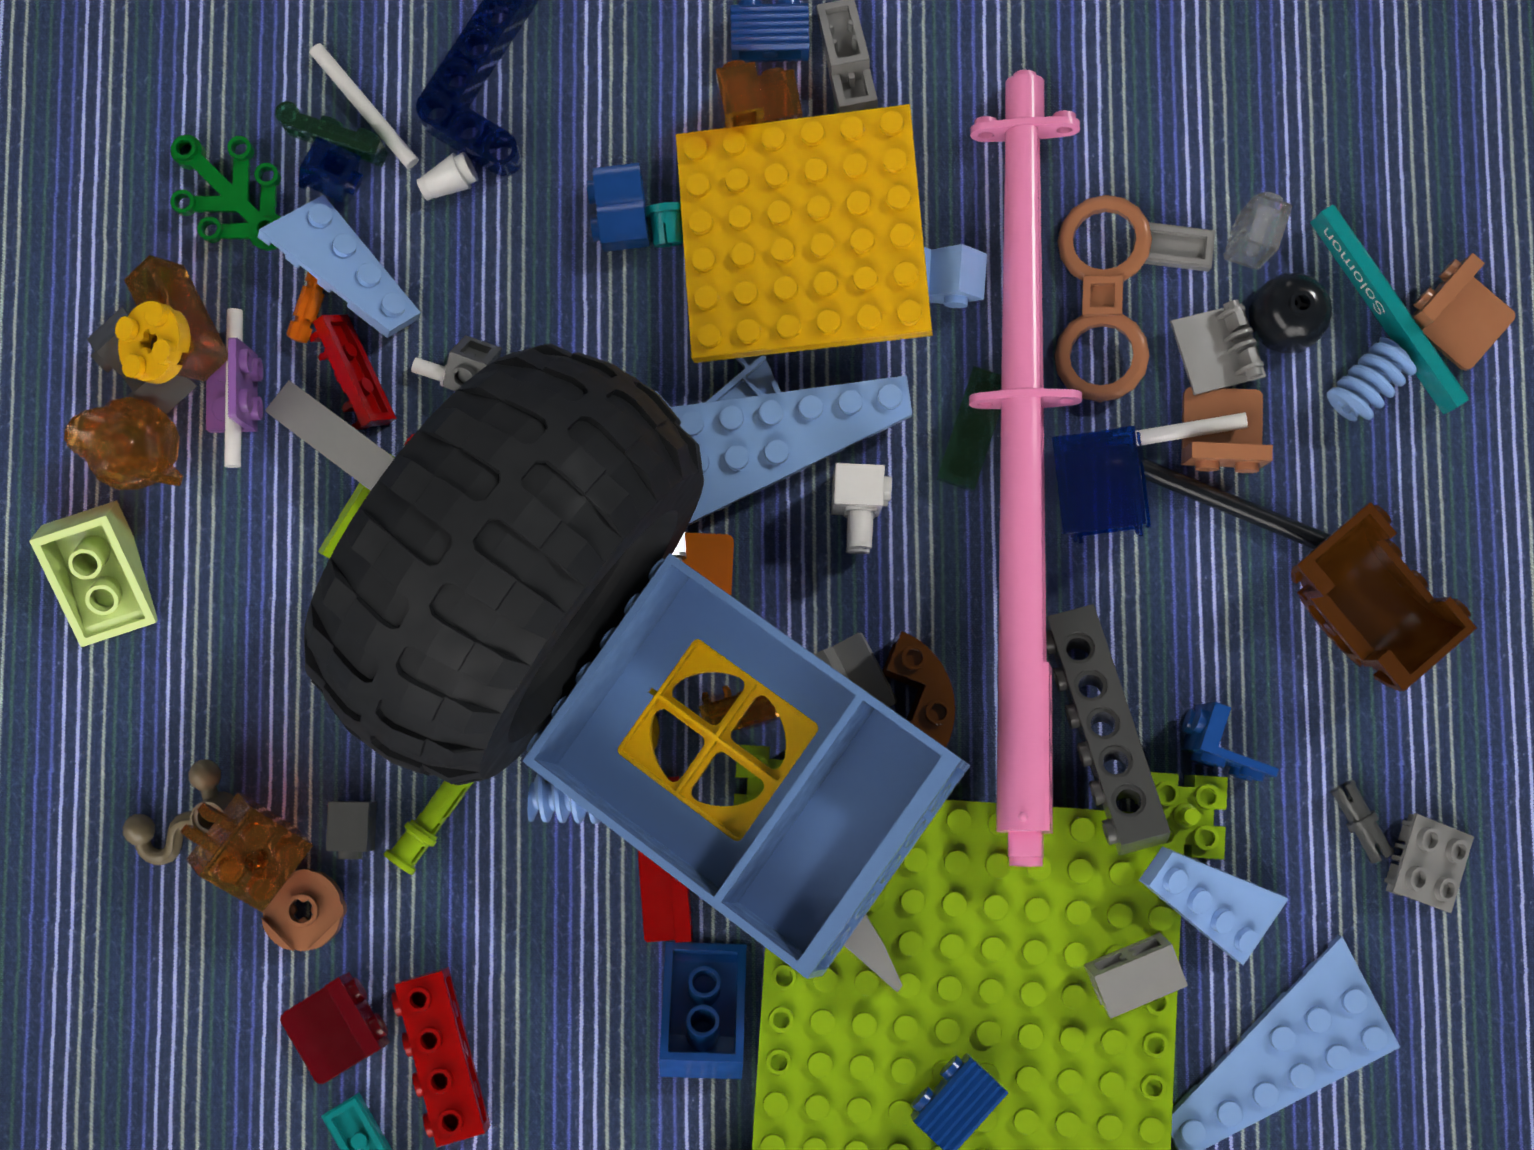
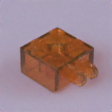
M238 792L223 812L203 802L197 810L204 819L214 824L207 833L188 823L183 827L181 833L197 844L186 859L198 876L263 913L313 847L312 843L297 827L242 793Z

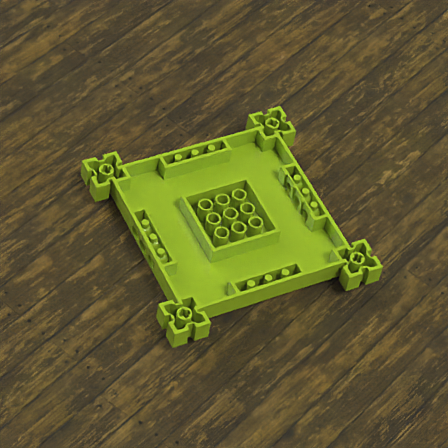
M740 745L772 769L778 768L783 760L769 759L770 746ZM736 762L735 777L748 778L747 794L734 793L733 805L743 804L755 799L764 789L761 779ZM1151 772L1171 832L1168 842L1123 855L1118 854L1115 844L1108 845L1102 827V821L1107 819L1104 810L1053 807V834H1044L1042 867L1009 866L1008 833L996 832V803L947 799L867 912V916L881 937L903 985L898 992L845 946H843L823 976L806 979L765 947L752 1150H942L939 1145L913 1122L911 1114L915 1109L911 1105L926 1087H929L932 1091L943 1079L940 1075L941 1070L954 1056L957 1055L962 1059L966 1053L1007 1090L1008 1094L958 1150H1171L1178 990L1110 1019L1103 1004H1100L1084 964L1158 933H1161L1173 945L1179 961L1181 915L1142 884L1139 879L1162 846L1191 858L1225 860L1226 827L1214 825V809L1227 810L1228 777L1184 775V787L1178 786L1179 774ZM1122 811V812L1128 813V814L1134 813V812Z

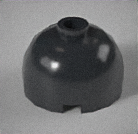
M1284 273L1267 281L1253 296L1249 308V322L1253 332L1256 331L1257 335L1263 340L1262 344L1268 349L1282 354L1299 353L1314 345L1328 329L1332 317L1331 299L1325 287L1313 277L1302 273Z

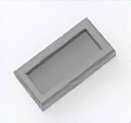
M1149 222L1152 244L1149 257L1144 264L1210 271L1212 268L1215 230ZM1134 232L1133 250H1134V246H1135V242H1136L1135 232Z

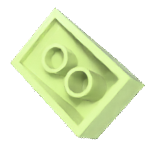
M117 500L43 524L29 540L80 647L115 637L158 621L134 536Z

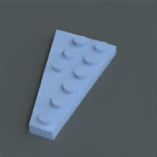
M907 375L670 407L681 421L679 426L699 444L704 485L688 526L707 515L732 505V503L748 495L757 493L830 455L833 456L867 437L870 438L911 418L912 407Z
M1337 935L1328 944L1329 947L1325 952L1302 971L1303 975L1286 992L1283 991L1240 1036L1241 1040L1227 1054L1224 1053L1214 1064L1215 1067L1199 1084H1195L1173 1107L1171 1139L1177 1150H1204L1400 1048L1342 936Z

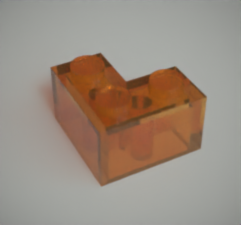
M743 60L730 61L725 63L722 68L716 69L717 97L723 128L728 129L735 126L803 117L794 69L784 71L783 68L776 67L767 69L761 75H758L755 61L746 63Z

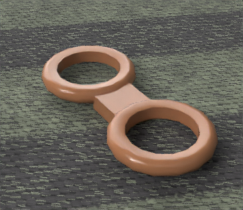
M1102 195L1088 198L1072 208L1061 224L1057 241L1060 259L1070 274L1083 281L1082 315L1071 321L1058 338L1054 354L1057 374L1066 388L1079 390L1082 392V399L1097 402L1119 399L1135 389L1146 374L1150 357L1146 336L1136 322L1123 314L1124 281L1138 273L1149 257L1152 244L1150 224L1140 208L1122 197ZM1108 212L1120 215L1131 224L1136 236L1134 250L1128 259L1117 267L1104 270L1092 268L1082 262L1076 254L1073 244L1075 234L1083 221L1094 214ZM1102 326L1114 328L1124 334L1132 345L1133 358L1130 368L1123 377L1114 383L1096 385L1084 381L1078 377L1071 365L1070 356L1074 343L1080 335L1089 329Z

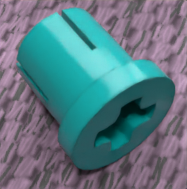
M664 202L645 207L646 217H650L654 247H671V243L673 247L682 245L681 202Z

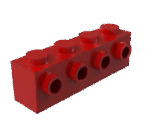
M449 967L404 979L394 984L396 992L391 994L392 1004L397 1017H403L406 1032L402 1033L403 1047L408 1057L413 1056L417 1072L412 1074L413 1085L417 1096H423L427 1113L423 1114V1123L427 1136L429 1138L434 1137L437 1148L485 1134L491 1125Z

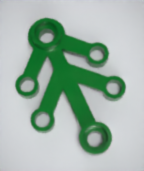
M192 135L177 137L170 149L172 158L184 169H195L221 196H193L187 190H178L171 196L170 204L172 208L181 216H191L194 213H239L248 223L221 224L214 217H205L198 223V234L208 243H217L221 239H250L252 244L260 250L271 251L277 249L273 244L268 246L260 240L258 233L259 229L264 225L281 218L276 214L277 186L281 182V174L278 169L271 163H262L255 169V179L261 186L260 210L258 211L249 202L250 160L254 156V147L246 137L235 136L227 145L228 152L233 158V184L206 159V150L196 137ZM186 144H190L192 146L191 151L186 155H181V148ZM241 144L247 145V149L243 154H235L237 146ZM266 171H273L274 176L270 181H262V175ZM190 198L189 205L186 208L180 209L178 206L180 200ZM212 224L216 225V232L213 235L207 236L205 234L206 228Z

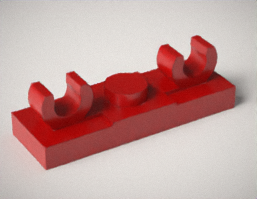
M348 314L321 315L315 319L313 324L317 331L310 335V342H322L325 347L324 352L320 353L317 357L319 360H329L337 382L341 385L343 392L347 394L349 401L344 403L342 410L343 412L354 411L358 418L357 422L351 426L356 430H363L372 426L388 425L397 419Z

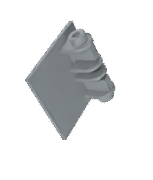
M1238 299L1224 303V308L1170 321L1194 395L1266 377L1263 368L1264 363L1260 359L1256 347L1257 342L1252 335L1253 329L1250 328L1245 314L1246 308L1242 303H1239Z
M1416 813L1408 814L1407 821L1402 820V828L1398 838L1405 845L1395 843L1394 846L1397 849L1403 850L1401 856H1391V859L1398 861L1399 865L1391 863L1387 878L1384 879V882L1388 883L1385 891L1405 896L1451 913L1474 836Z

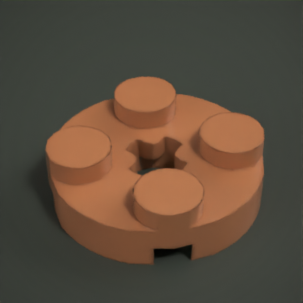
M307 868L282 874L269 885L263 896V917L261 918L266 934L275 944L287 950L308 951L324 946L336 936L346 915L347 905L343 899L341 889L331 877L323 872ZM297 900L303 903L309 901L312 904L310 911L313 915L310 919L306 917L299 920L296 919L294 914L298 909L294 904Z

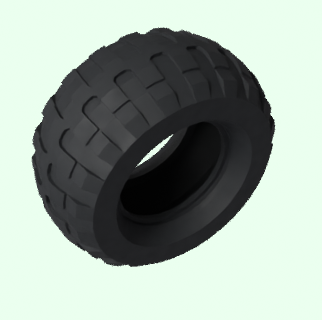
M550 343L512 352L498 358L467 380L426 420L391 462L352 518L322 573L308 609L304 627L305 670L312 683L323 693L324 699L330 705L329 707L348 732L395 765L420 774L435 775L450 784L463 785L489 779L500 773L527 749L528 743L537 732L545 730L553 718L551 717V712L556 703L562 697H568L577 685L575 679L580 669L586 663L593 662L601 651L600 643L605 634L611 628H617L625 617L624 609L629 600L636 593L641 594L649 583L648 576L653 566L660 559H666L669 553L673 554L700 499L704 485V476L699 444L679 426L681 421L658 393L612 363L579 352L572 354Z

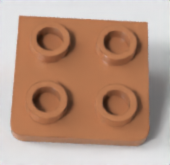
M1474 253L1461 262L1456 258L1451 261L1439 274L1438 277L1443 281L1436 289L1433 290L1429 287L1413 304L1417 310L1412 315L1430 343L1464 371L1475 366L1515 319V312L1474 277L1485 264Z
M1188 387L1183 392L1182 423L1245 412L1248 428L1182 439L1181 465L1195 466V470L1205 472L1218 471L1219 467L1235 468V472L1257 473L1260 468L1272 462L1273 445H1262L1263 394L1257 389L1222 388L1194 395L1192 388Z

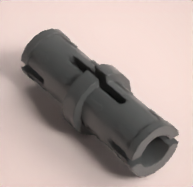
M1355 780L1343 783L1350 796V800H1348L1340 786L1330 791L1331 794L1335 797L1349 821L1346 824L1350 833L1355 832L1369 857L1370 863L1382 861L1375 848L1376 843L1386 858L1391 856L1395 851L1391 848L1376 822L1379 817L1374 810H1369L1356 786Z

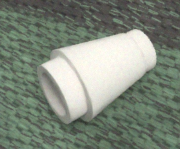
M465 152L458 155L452 153L424 174L423 177L417 179V185L424 198L429 201L433 198L471 189V184L478 181V176Z

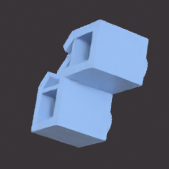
M964 244L932 250L924 247L930 303L944 304V306L949 308H966L968 302L984 300L987 253Z

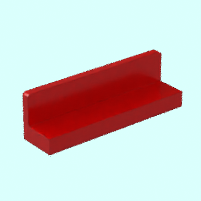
M681 776L667 778L672 782H676L681 779ZM638 850L644 940L646 942L675 940V943L692 941L690 890Z

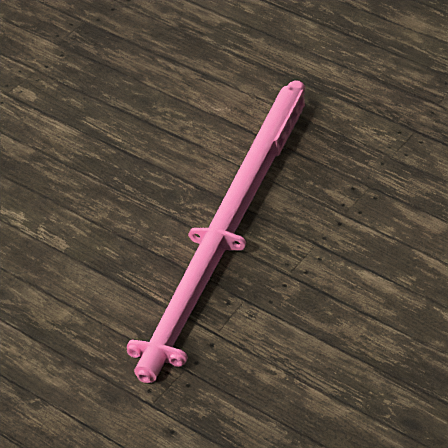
M1019 70L1006 80L1005 119L997 120L991 116L978 117L970 128V137L975 141L1005 142L1001 390L971 394L969 396V406L976 409H1001L996 832L1008 833L1009 866L1042 867L1044 834H1053L1052 667L1047 662L1044 408L1073 406L1082 403V392L1079 390L1044 388L1040 140L1073 136L1080 131V120L1076 118V113L1068 110L1058 111L1052 116L1045 117L1044 79L1032 70Z

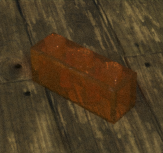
M149 255L124 279L136 306L147 301H155L170 305L174 310L180 311L185 316L190 328L191 343L188 354L182 352L181 359L177 364L182 365L181 370L177 374L178 376L206 381L228 360V351L184 265ZM157 336L153 337L154 342L157 341Z

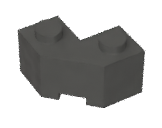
M121 307L87 338L95 351L90 356L107 373L114 369L125 379L132 390L128 397L143 412L146 413L149 409H152L162 419L197 385L183 368L174 378L161 384L144 382L126 377L123 374L118 353L119 339L115 334V326L121 317H128L129 313ZM154 337L151 342V349L153 347V343L157 341Z

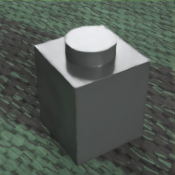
M328 801L326 851H338V859H363V852L375 850L377 802Z

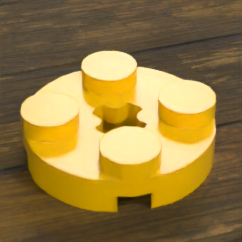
M147 301L136 306L129 313L128 317H121L115 326V334L119 339V358L123 374L126 377L148 383L161 384L171 380L179 373L182 365L177 364L181 359L182 352L188 354L191 343L188 322L180 311L174 310L170 305ZM154 336H157V341L153 343V347L151 349L152 339Z

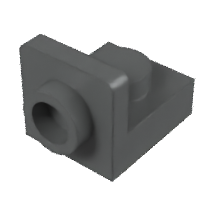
M465 335L449 352L443 386L456 391L481 369L500 358L502 348Z

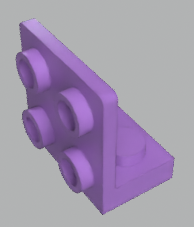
M228 338V417L241 426V432H258V420L263 418V402L261 397L258 396V381L263 379V363L261 358H258V355L240 339ZM206 352V430L210 433H225L226 352Z

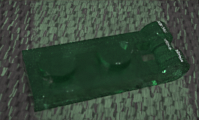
M289 101L281 102L276 107L275 116L288 135L383 167L388 152L376 133L364 128H358L356 132L343 128L341 122L328 116L322 115L320 119L302 114L297 106Z

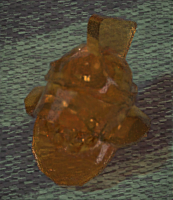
M133 397L110 400L104 407L82 411L72 417L65 427L64 440L68 447L88 463L90 470L99 481L117 490H138L153 485L156 482L181 486L184 476L173 466L178 459L179 433L169 416L152 403Z

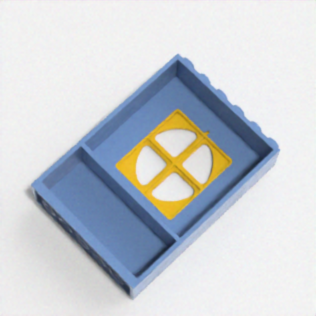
M669 553L666 559H660L653 566L648 576L650 581L642 593H636L629 600L624 609L626 615L618 627L611 628L605 634L600 643L601 651L593 662L586 663L580 669L575 679L577 685L569 696L562 697L556 703L551 712V717L553 718L544 731L541 730L532 737L526 749L528 754L522 762L806 979L823 976L966 773L970 764ZM702 673H724L742 679L744 689L721 722L717 725H711L674 697L673 690L680 681ZM759 696L767 697L773 704L785 732V758L781 766L776 769L768 767L738 745L732 738L733 730ZM662 709L670 712L704 739L702 749L681 779L676 782L670 781L662 771L652 744V722L656 713ZM718 753L727 754L761 779L764 784V789L758 797L749 802L733 806H715L697 801L692 795V789Z

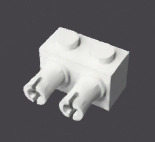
M835 464L832 480L831 515H844L847 518L846 553L869 554L870 549H872L873 519L879 516L883 506L888 507V501L891 500L892 477L884 476L885 465Z

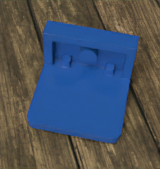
M1218 702L1196 704L1194 710H1188L1182 725V731L1186 735L1181 750L1192 754L1190 758L1192 762L1214 768V766L1224 768V766L1230 767L1229 775L1252 782V780L1263 782L1264 777H1277L1278 768L1219 747L1231 707Z

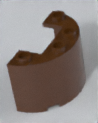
M1369 502L1299 561L1291 570V578L1296 584L1299 581L1301 582L1303 588L1297 592L1299 598L1316 623L1334 644L1359 667L1364 665L1365 667H1372L1377 670L1373 674L1376 680L1394 690L1404 692L1477 627L1469 619L1471 613L1461 601L1455 598L1452 599L1451 596L1434 598L1427 590L1429 586L1425 578L1417 571L1408 568L1401 559L1403 557L1401 550L1395 543L1389 540L1397 534L1390 525L1392 523L1390 516L1383 508Z
M901 631L893 641L882 671L885 677L917 689L906 720L946 747L950 740L955 720V699L950 679L942 663L925 644L912 635Z

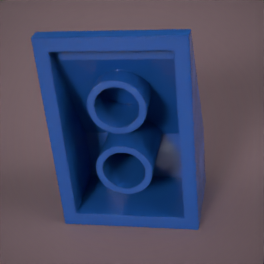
M665 943L659 1055L660 1077L742 1079L747 944Z

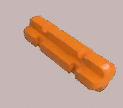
M307 272L305 278L307 286H302L293 312L295 320L290 321L286 335L291 340L299 343H307L313 330L310 328V325L317 319L325 296L322 293L323 288L317 284L318 279L309 272Z

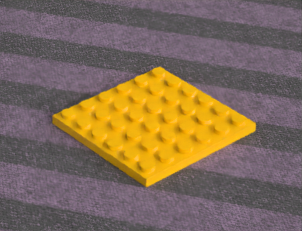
M910 104L676 134L691 358L694 363L933 336Z

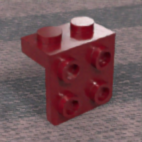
M350 972L329 982L324 988L283 1012L280 1017L282 1026L314 1081L318 1084L328 1082L390 1043L387 1037L388 1029L384 1021L377 1013H373L366 1001L368 997L363 985L356 977L353 978Z

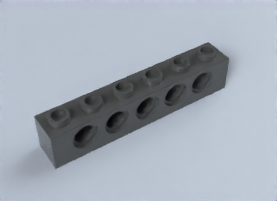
M1094 604L1047 616L1046 654H1054L1058 666L1053 668L1055 683L1059 692L1066 691L1070 703L1065 705L1067 720L1071 729L1078 728L1082 742L1077 743V749L1083 767L1090 766L1094 781L1089 782L1094 803L1096 806L1103 805L1107 817L1106 820L1102 821V827L1108 845L1115 844L1118 854L1123 855L1167 843L1171 832ZM1072 649H1082L1088 654V657L1084 660H1074L1067 653ZM1085 685H1092L1097 687L1101 693L1097 697L1088 698L1083 696L1079 689ZM1098 722H1104L1112 727L1113 732L1109 735L1101 736L1096 734L1091 726ZM1109 760H1118L1124 764L1126 770L1121 774H1111L1104 768V763ZM1122 798H1130L1137 803L1139 809L1134 813H1124L1118 809L1116 802Z

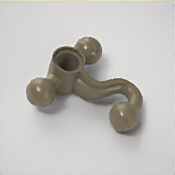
M202 759L196 761L191 766L188 772V780L192 787L201 792L202 801L192 811L181 813L170 822L166 844L163 849H157L151 843V839L155 834V823L152 818L146 814H134L127 818L122 827V834L127 842L135 846L138 855L145 862L153 865H165L174 861L180 854L184 831L189 827H193L199 835L213 837L214 842L209 849V858L215 866L230 868L239 862L242 848L237 840L230 837L228 827L238 819L240 806L232 794L217 790V785L221 779V769L218 764L212 760ZM209 807L219 811L221 821L215 820L211 816Z

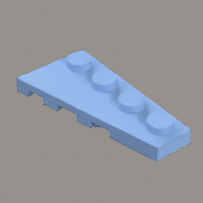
M324 195L259 229L258 238L268 246L273 244L285 254L287 261L296 268L301 266L318 279L317 284L328 293L333 291L347 302V307L386 338L419 319L421 312Z
M1164 846L1161 847L1139 879L1142 884L1210 941L1242 965L1245 964L1288 901L1287 897L1277 892L1260 887L1255 883L1233 876L1223 870L1206 865Z

